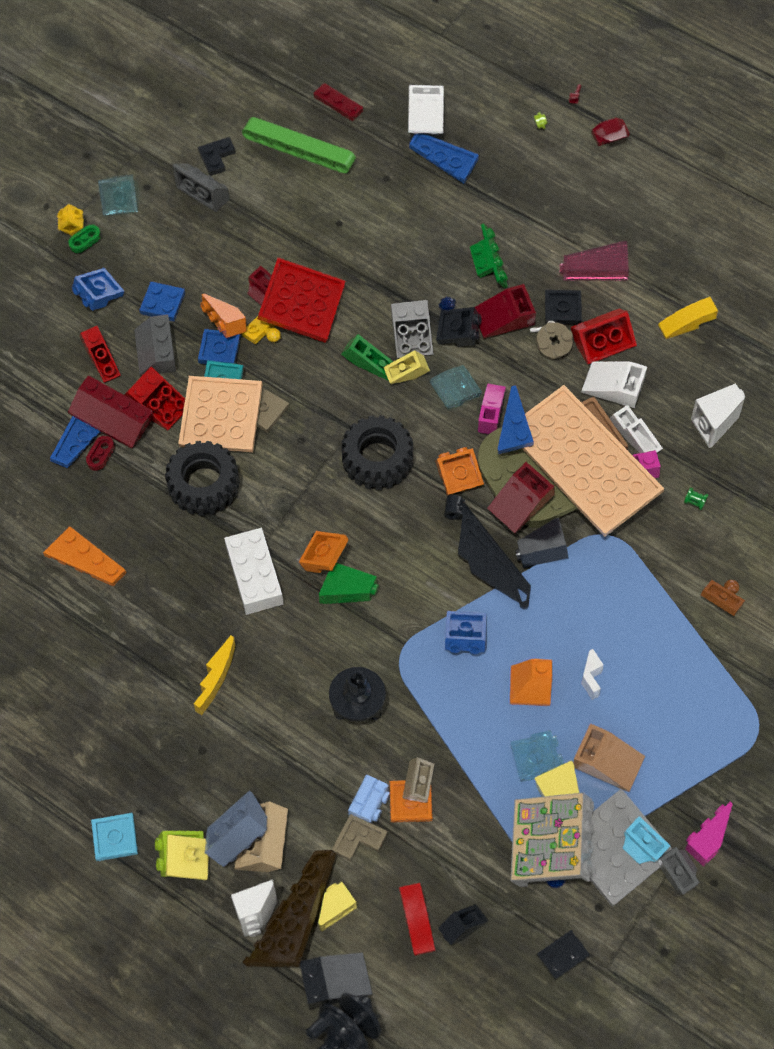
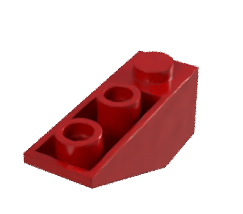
M98 326L81 332V341L103 382L105 383L121 376Z

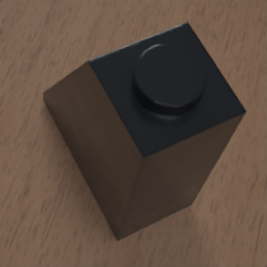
M559 518L551 520L517 541L519 549L515 550L517 561H522L523 568L569 558Z

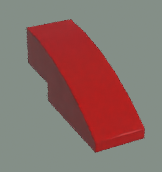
M420 883L399 887L414 956L435 951Z

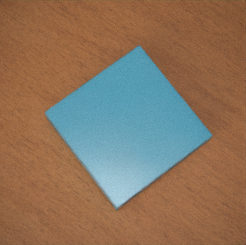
M133 813L91 820L96 861L138 854Z

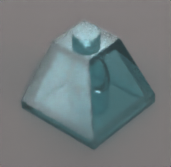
M134 174L98 180L103 216L138 211Z

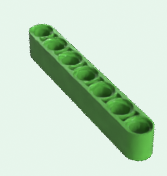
M251 117L242 130L243 136L248 140L341 173H348L356 159L355 155L349 150L255 117Z

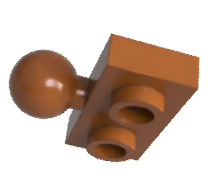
M711 580L701 593V596L735 616L745 602L744 599L736 595L739 591V584L735 580L726 581L724 587Z

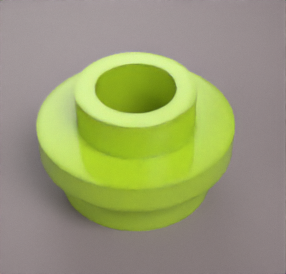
M538 112V115L534 116L538 129H545V124H547L546 117Z

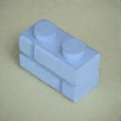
M366 775L348 809V816L352 814L371 824L373 821L377 822L381 815V810L379 809L382 803L386 804L390 797L388 784Z

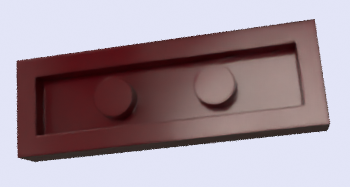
M325 83L313 93L315 99L352 122L363 112V106Z

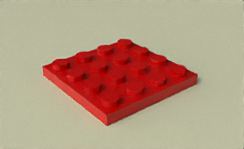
M277 258L257 319L326 343L346 281Z

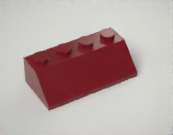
M89 375L78 388L68 410V414L133 449L150 424L153 412Z

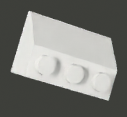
M270 880L231 895L244 936L254 937L259 935L265 929L278 903L273 881Z

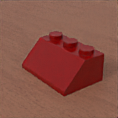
M616 309L571 327L575 344L587 364L637 346L628 311Z

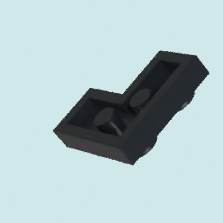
M230 137L197 147L198 153L210 176L225 172L226 169L221 158L236 153Z

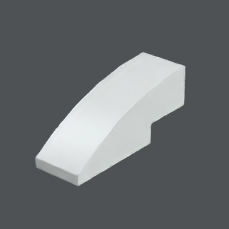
M628 405L609 418L622 436L639 453L654 450L657 453L663 449L641 418L638 420Z

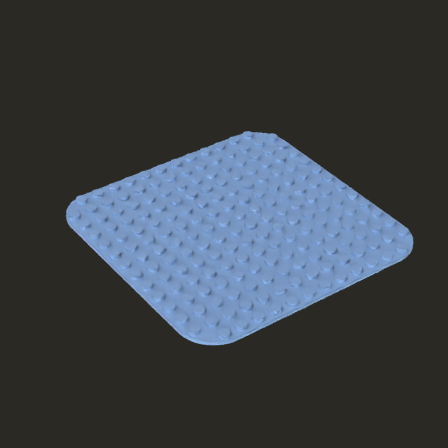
M602 534L585 537L567 547L569 558L538 564L521 573L531 585L528 609L520 608L518 602L497 589H493L458 609V612L486 613L485 652L471 654L469 651L452 653L449 650H445L447 616L412 636L401 651L399 672L402 681L511 842L513 841L514 800L542 797L536 787L534 778L571 760L573 762L590 723L611 732L645 756L630 792L623 790L644 816L649 815L745 755L753 747L757 739L759 719L750 700L636 552L626 542L614 536L607 535L604 537ZM518 589L523 602L526 600L527 595ZM592 649L604 665L602 673L593 677L601 688L599 697L593 700L581 684L589 651ZM530 659L552 660L550 706L510 704V674L512 665ZM575 769L579 793H585L592 799L594 810L620 790V788Z

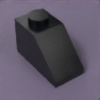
M474 904L453 912L438 929L442 933L443 938L450 945L463 941L489 920L479 907Z

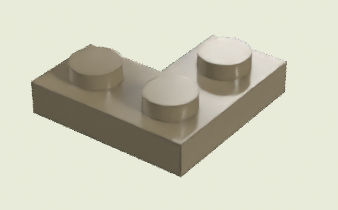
M350 814L332 850L336 855L349 861L353 858L360 843L379 852L388 835V831Z

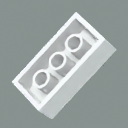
M262 528L225 537L227 553L245 614L283 605L282 592Z

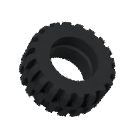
M381 415L376 418L368 416L366 420L364 418L358 420V424L353 423L344 434L341 444L343 468L348 473V477L351 480L355 479V483L359 486L364 484L365 488L371 489V487H376V490H382L381 487L386 486V488H390L393 483L399 484L402 482V477L406 478L409 474V470H411L413 465V440L410 437V432L408 429H404L402 423H396L395 419L391 417L386 419L385 416ZM375 443L385 444L395 451L389 459L380 462L367 460L360 454L365 447Z
M195 441V444H185L183 449L180 447L176 450V455L173 454L170 457V463L166 465L165 479L169 495L174 504H178V508L183 511L187 509V512L190 514L196 512L198 515H204V513L211 515L215 514V511L218 509L219 511L225 509V505H230L233 502V497H236L238 493L237 488H239L240 483L238 468L234 456L231 455L227 448L223 449L222 445L218 443L213 445L212 441H206V443ZM199 469H212L220 474L219 478L207 487H193L185 482L192 472Z

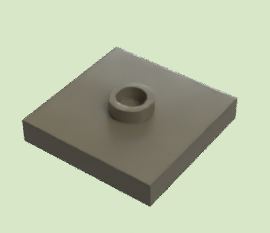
M263 387L257 427L268 433L289 408V403Z

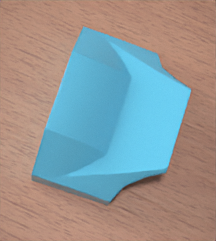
M640 816L624 832L625 842L623 849L638 864L647 861L656 862L670 847Z

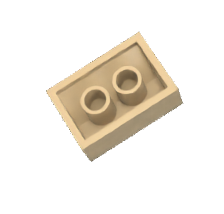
M272 802L259 804L267 816V830L263 836L257 837L248 849L242 850L238 854L235 861V869L257 872H270L281 869L287 808Z

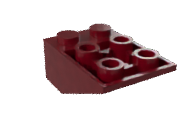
M524 284L507 288L475 306V309L482 318V323L478 326L483 339L535 325L536 311Z
M525 462L511 476L487 509L515 534L555 495V489L546 478L529 463Z

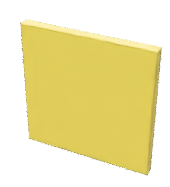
M167 835L166 876L207 880L208 855L205 854L206 839Z

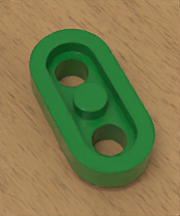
M95 225L84 227L69 239L70 250L74 253L85 251L99 241L101 238L100 229Z

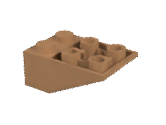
M590 723L574 757L573 764L575 769L630 792L645 756L611 732Z

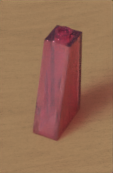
M627 241L564 255L563 263L559 264V273L563 274V281H627L629 273Z

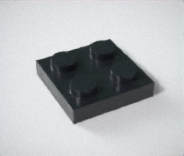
M545 290V324L548 321L560 324L582 323L581 290Z

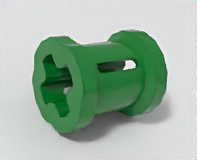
M690 487L684 503H690L699 507V510H702L708 494H700L693 491V488Z

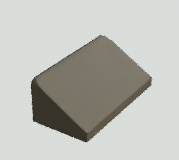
M418 757L410 760L403 792L404 799L427 803L434 770L433 763Z

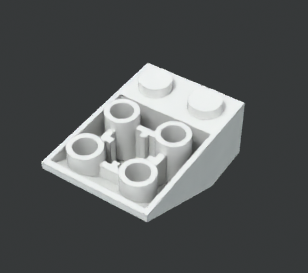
M409 85L408 133H443V86Z
M592 362L581 393L635 408L645 380L647 367L633 362Z

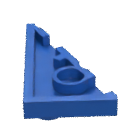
M516 385L511 386L497 448L498 454L534 445Z

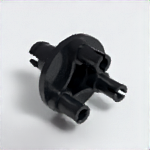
M351 667L335 676L329 688V700L336 719L364 721L371 718L372 720H378L382 715L381 711L386 698V690L378 674L364 667Z

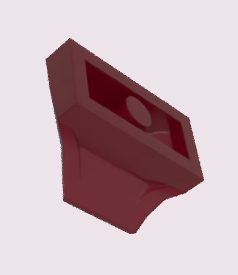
M620 118L600 122L592 129L591 133L598 146L630 136L624 120Z
M260 265L248 277L249 290L247 294L262 306L272 275Z

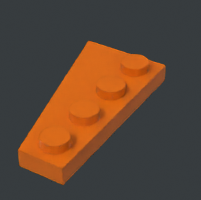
M70 526L43 552L45 557L58 560L63 565L67 564L75 568V570L81 573L85 572L91 575V577L111 586H114L126 574V570Z

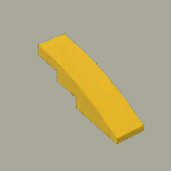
M233 636L226 640L206 664L209 674L200 683L203 693L194 702L195 711L201 716L214 700L227 675L236 646Z

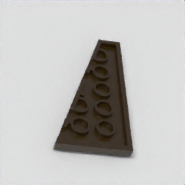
M333 850L314 851L302 870V877L297 884L293 883L290 888L291 894L287 900H282L265 927L267 931L261 940L257 939L254 943V951L250 957L246 956L242 963L246 967H299L336 857V853Z

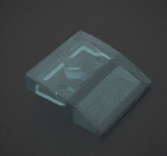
M464 365L449 369L430 379V383L448 409L461 406L465 400L480 397L482 393Z

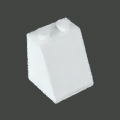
M736 383L695 401L691 420L709 448L714 446L740 416L745 395Z

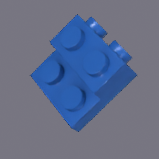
M105 268L76 276L72 286L73 293L79 295L82 298L83 305L89 307L92 311L107 306L109 300L122 297L124 294V290Z
M447 611L445 650H449L452 653L469 651L471 654L485 652L486 613Z

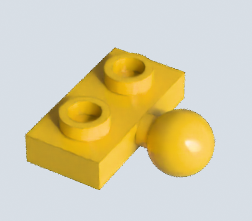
M256 317L246 327V332L242 333V336L256 344L265 335L270 342H277L281 337V333L278 329L274 328L275 325L258 320Z

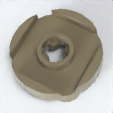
M556 322L547 323L539 330L536 336L538 351L545 358L552 360L564 357L570 351L573 344L572 332L563 324ZM550 337H556L559 344L555 343V345H552V341L549 340Z

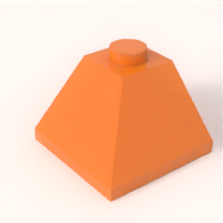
M530 659L511 666L510 704L550 706L552 660Z

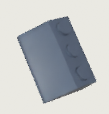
M248 791L207 828L205 854L223 867L229 862H233L242 850L248 849L257 837L263 836L267 830V816L251 791Z

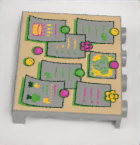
M574 793L514 800L511 881L519 887L527 886L528 882L573 878H582L587 882L590 881V874L592 873L590 855L593 851L591 833L593 832L592 812L594 811V803L585 793Z

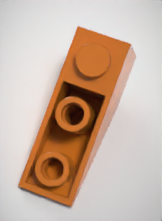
M202 294L201 309L209 316L210 321L214 322L219 332H222L226 338L246 332V317L237 307Z

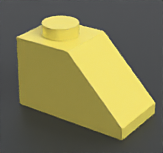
M415 350L384 367L391 384L414 380L430 371L424 355Z
M343 882L338 885L336 883L332 884L324 893L318 922L321 932L357 908L356 901Z

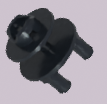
M343 993L339 997L341 1010L333 1005L323 1004L319 1008L318 1019L305 1030L306 1035L314 1041L324 1031L326 1032L327 1037L318 1049H369L364 1035L371 1039H377L381 1035V1027L378 1022L380 1014L374 1012L369 997L364 995L356 997L350 993Z

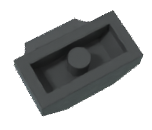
M674 847L658 859L661 870L680 895L685 894L700 883L696 878L697 868L685 850H678L677 847Z

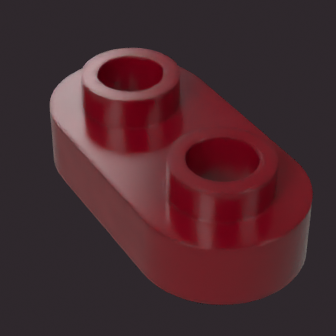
M109 436L97 438L86 456L87 466L91 470L97 471L102 469L114 450V443Z

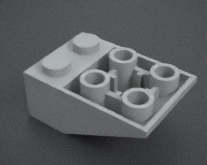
M427 300L391 304L390 309L397 358H401L414 350L422 355H433Z

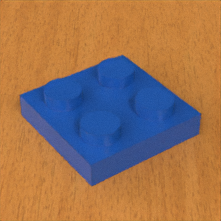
M150 282L139 310L140 314L151 317L168 314L169 321L174 322L183 301L185 289Z
M204 329L198 363L207 364V360L235 364L240 334L226 338L218 330Z

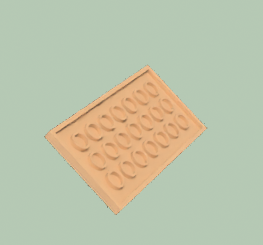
M565 385L525 414L534 445L522 449L604 537L664 492V488Z

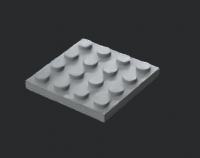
M622 788L592 812L593 832L591 833L593 851L590 855V862L592 864L590 881L612 907L660 868L658 860L656 862L647 861L638 864L623 849L625 842L624 832L639 816L657 833L658 831ZM669 847L663 854H665L666 852H668V851L671 850L672 848Z

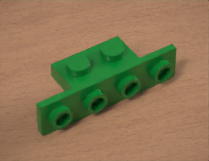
M483 223L481 228L484 239L470 246L477 275L482 278L494 272L497 282L506 288L508 287L506 281L508 277L502 268L504 263L498 254L500 250L494 240L495 233L492 228H488Z

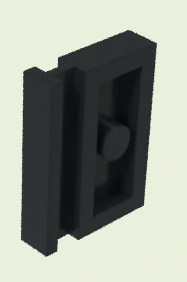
M570 930L538 952L537 957L556 981L588 959L590 954L574 935L573 931Z

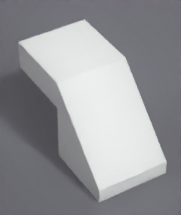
M593 649L589 651L581 683L592 700L599 697L601 689L593 677L601 674L604 666Z

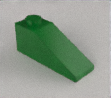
M359 334L352 338L341 355L355 366L389 381L384 367L394 361Z

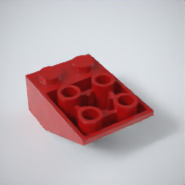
M152 366L124 394L152 410V421L167 431L183 415L185 398Z

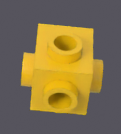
M70 204L60 209L57 215L58 229L73 236L83 228V211Z

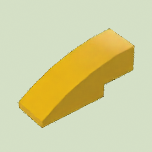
M708 297L675 312L658 323V326L665 339L698 329L700 324L716 319L718 310L711 297Z

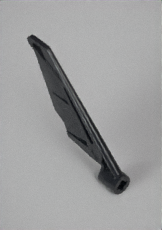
M458 495L447 496L444 516L451 520L462 519L458 557L468 562L471 574L518 602L520 608L528 609L531 585L465 503V499ZM518 589L527 595L526 600L523 602Z

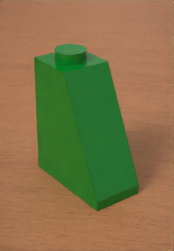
M336 563L332 571L328 572L319 592V603L334 604L370 601L372 595H376L379 588L377 576Z

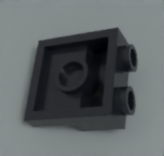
M475 307L441 310L436 337L438 345L456 343L458 347L475 345V341L479 339L477 327L482 323L481 315L478 314Z

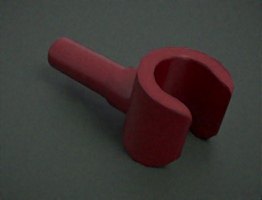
M580 84L577 85L575 93H570L569 103L579 102Z

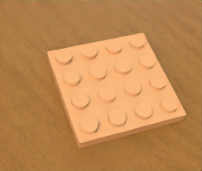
M189 376L178 443L179 447H185V444L188 443L195 444V441H201V443L212 441L213 445L218 443L222 445L223 449L227 448L229 451L253 452L263 386L262 381Z

